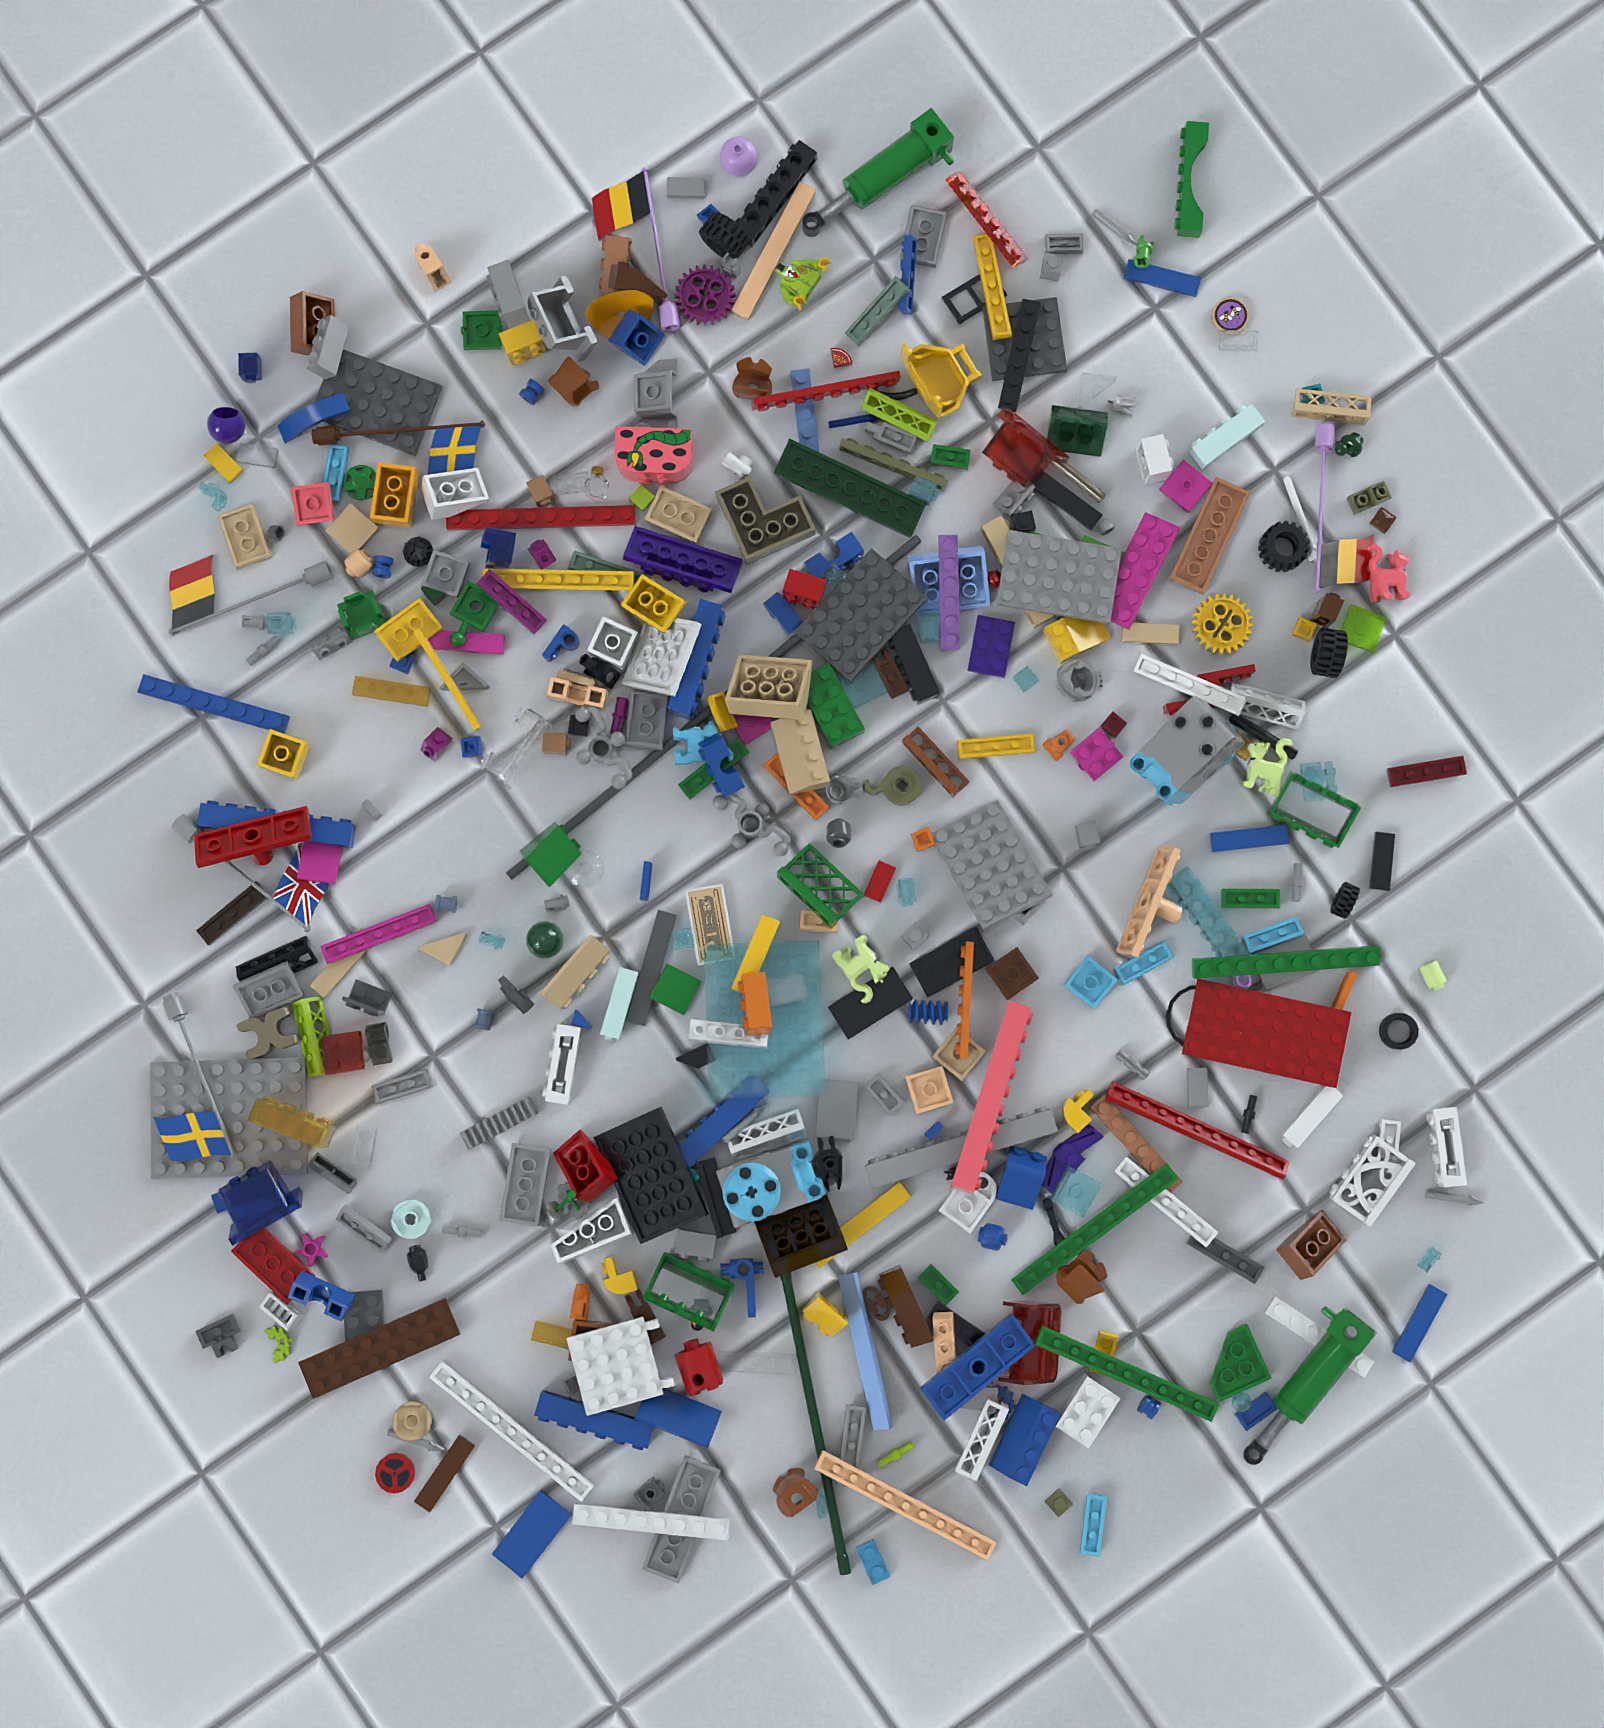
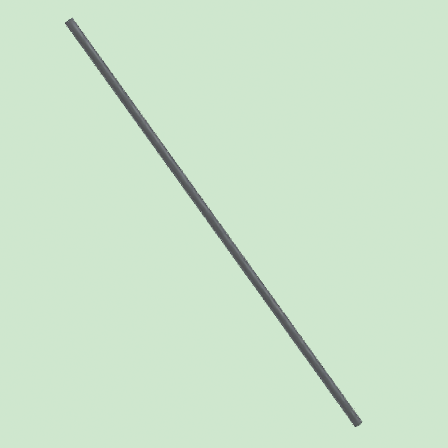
M914 535L885 560L893 566L921 543L920 538ZM794 634L768 657L782 658L799 644L802 639ZM709 705L679 729V731L698 727L712 715ZM673 735L668 738L663 744V750H654L631 769L632 778L626 782V785L680 741L673 740ZM611 785L563 826L570 833L622 789H616ZM523 858L508 870L506 874L513 880L530 865Z

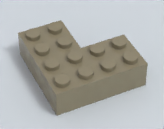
M750 477L715 491L717 501L746 565L816 535V529L801 496L765 511Z

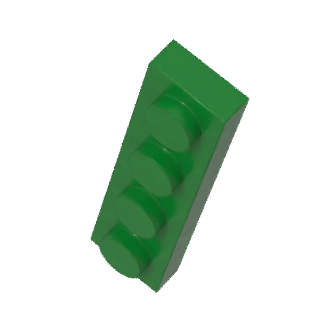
M738 737L727 745L734 754L733 760L729 762L727 756L723 758L720 762V769L734 766L750 753ZM706 763L678 784L689 800L714 782L713 777H709L705 769Z

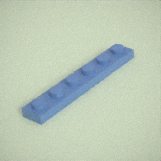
M809 368L791 370L793 390L811 387ZM813 399L806 400L803 404L795 405L798 438L800 444L819 452Z

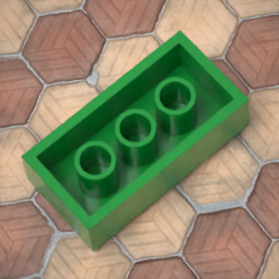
M828 662L811 671L807 707L811 709L813 718L832 750L864 733L865 728L830 663Z

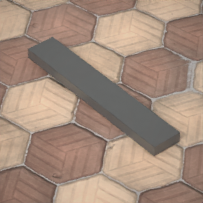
M661 910L657 912L626 1021L643 1026L646 1025L653 1001L649 997L661 973L677 917L675 914Z

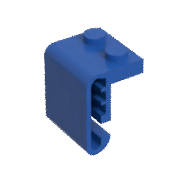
M1010 1146L995 1199L1033 1210L1045 1177L1047 1156H1043L1038 1152L1033 1153L1024 1150L1021 1147Z

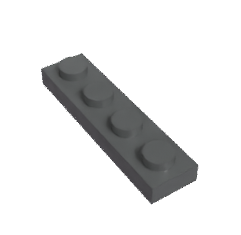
M1190 1235L1186 1242L1189 1246L1254 1284L1264 1269V1266L1216 1238L1207 1247L1192 1235Z

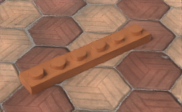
M1104 1094L1089 1107L1150 1175L1166 1164L1112 1102L1105 1100L1106 1096ZM1179 1178L1166 1189L1171 1193L1183 1181Z

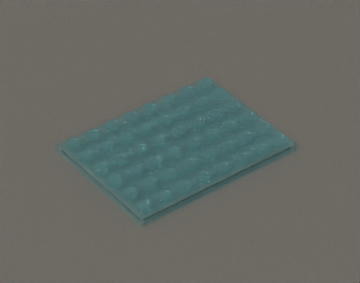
M819 941L771 942L759 971L766 974L772 1019L771 1034H768L767 1047L763 1049L707 1043L709 1099L826 1095ZM750 943L703 945L706 1021L742 1024V1018L745 1017L744 1011H741L740 999H743L742 993L731 988Z

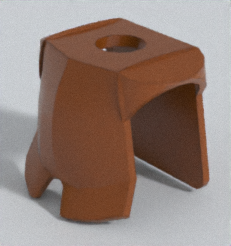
M566 357L557 372L548 380L549 384L573 407H578L584 398L599 389L598 381H588L591 376L590 373L579 367L571 357Z
M746 357L736 363L739 373L734 379L732 390L737 398L752 400L756 397L771 395L772 382L769 376L772 368L766 361L760 359L758 363H754L751 357ZM749 384H755L758 388H752L747 386Z
M1082 1251L1069 1265L1060 1267L1056 1274L1058 1285L1077 1304H1082L1085 1299L1103 1292L1104 1288L1099 1282L1107 1278L1104 1264L1102 1262L1093 1264L1092 1260L1095 1255L1088 1251Z
M788 1469V1475L785 1478L779 1476L774 1484L773 1492L777 1495V1507L786 1517L795 1516L816 1501L818 1489L808 1479L804 1478V1469ZM799 1493L803 1499L794 1504L791 1497L793 1494Z

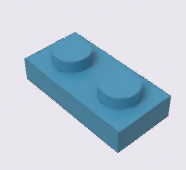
M874 1539L856 1547L872 1585L890 1577Z

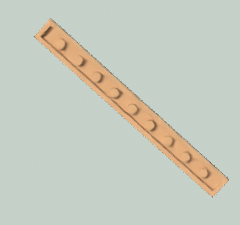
M822 1450L814 1466L815 1470L987 1561L997 1543Z

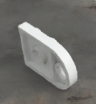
M982 1171L979 1178L985 1177L988 1180L985 1188H979V1191L975 1190L974 1195L953 1189L938 1210L970 1234L996 1197L994 1180Z

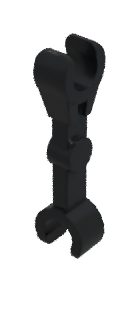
M1045 1199L1042 1202L1053 1230V1244L1056 1246L1058 1238L1063 1240L1066 1238L1059 1230L1052 1201Z

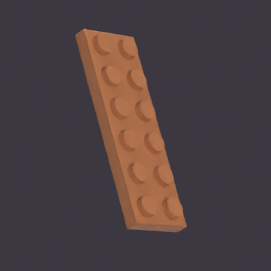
M1218 477L1214 479L1169 580L1204 595L1251 492Z

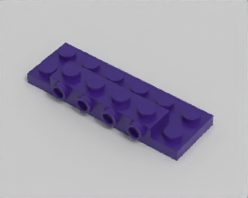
M638 526L634 527L623 554V560L641 565L640 570H643L646 575H660L665 581L676 580L684 587L692 585L704 593L708 591L713 592L714 588L732 593L743 563L741 558Z

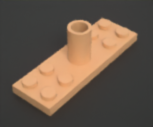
M1157 847L1116 953L1138 957L1144 949V941L1150 934L1151 924L1155 915L1173 924L1180 919L1183 911L1182 906L1162 897L1167 884L1172 879L1174 866L1180 859V849L1176 847Z

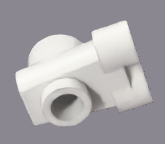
M729 452L721 464L733 470L732 473L736 477L746 478L752 470L750 467L753 462L744 455L736 458L735 455Z

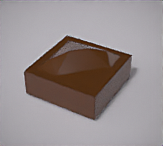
M1380 507L1370 521V524L1385 534L1397 517L1383 507Z

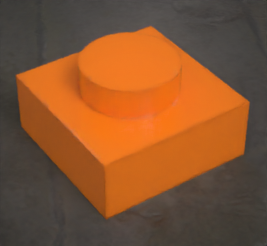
M929 827L910 834L917 852L936 845Z

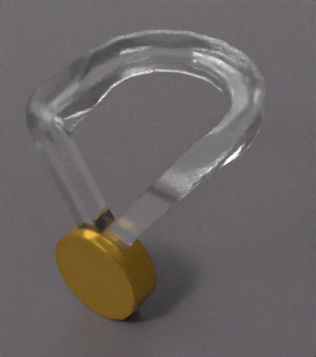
M593 466L591 469L592 475L585 481V495L591 501H601L608 494L609 482L603 476L604 469L600 466ZM596 477L604 483V492L600 496H593L589 493L590 482Z

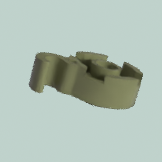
M904 766L895 767L890 770L885 778L878 782V787L874 790L869 787L870 781L868 779L865 780L864 790L867 794L874 796L883 792L890 802L899 806L909 805L918 797L921 789V781L918 774L911 768ZM900 781L907 784L904 791H900V788L896 786L900 784Z

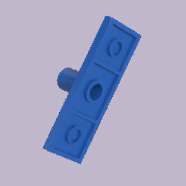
M1010 1313L919 1389L939 1416L945 1421L1036 1345L1014 1315Z

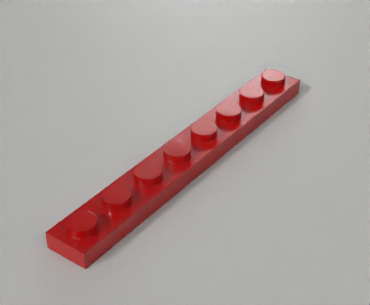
M900 371L756 397L751 402L752 411L758 410V412L768 410L769 407L774 406L776 408H783L790 403L800 405L805 403L806 400L820 401L827 396L837 398L842 396L843 393L857 394L860 390H869V388L876 390L880 386H886V388L897 385L896 383L901 378Z

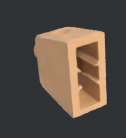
M418 244L414 248L416 252L414 257L436 292L450 284L451 281L431 246L425 247L424 244Z

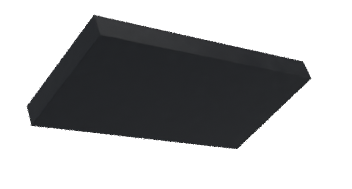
M977 927L909 964L927 998L963 979V977H960V965H964V958H961V946H965L966 942H974L972 973L995 961Z
M893 966L887 972V976L883 978V983L880 981L875 983L873 979L865 983L873 992L870 1002L862 1003L861 1000L865 997V992L854 990L828 1006L847 1039L852 1038L913 999Z

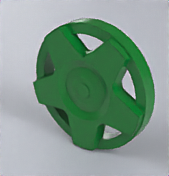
M366 465L351 467L346 472L343 480L344 489L351 498L360 501L372 498L375 481L371 479V475L373 473L376 479V472ZM367 490H373L370 494L367 495ZM350 491H356L358 496L353 495Z

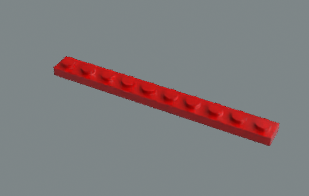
M635 505L474 509L446 518L447 531L636 525Z
M1112 1081L1110 1083L1105 1100L1282 1180L1285 1178L1289 1165L1288 1160Z

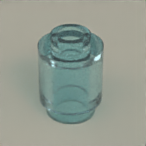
M913 878L898 879V884H896L898 903H902L903 907L913 906V902L917 901Z

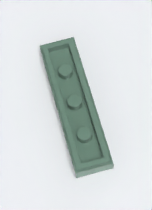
M895 276L848 328L845 334L860 346L910 289Z
M575 550L568 567L569 570L634 571V585L641 574L646 576L644 573Z

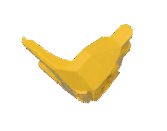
M904 342L901 351L902 360L909 377L927 408L938 418H945L958 411L968 385L983 376L970 359L964 343L950 350L924 344L908 349ZM957 355H960L971 375L966 377L955 358Z

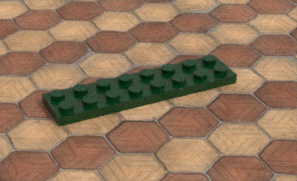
M790 438L773 473L908 538L912 537L927 504Z

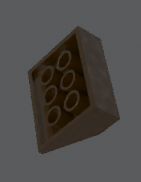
M827 1195L785 1212L754 1221L775 1278L848 1250Z

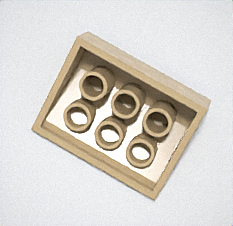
M739 655L725 698L729 714L803 720L808 702L812 660Z

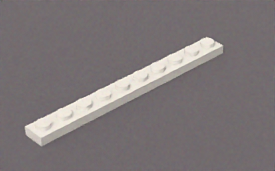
M442 1361L430 1375V1379L579 1501L582 1502L593 1488V1483L445 1362Z

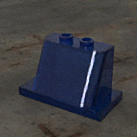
M271 1160L257 1168L256 1166L251 1167L245 1172L246 1174L241 1177L236 1176L232 1178L227 1185L218 1190V1194L233 1221L228 1238L232 1246L302 1207V1190L300 1187H297L290 1191Z

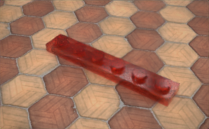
M961 171L949 175L946 182L1010 265L1014 268L1023 264L1028 259L969 183L966 176Z

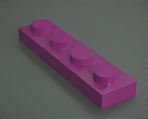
M491 569L476 583L533 635L547 621L546 618Z

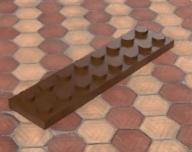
M444 1298L301 1360L298 1364L311 1396L315 1399L459 1336L461 1333L447 1299Z

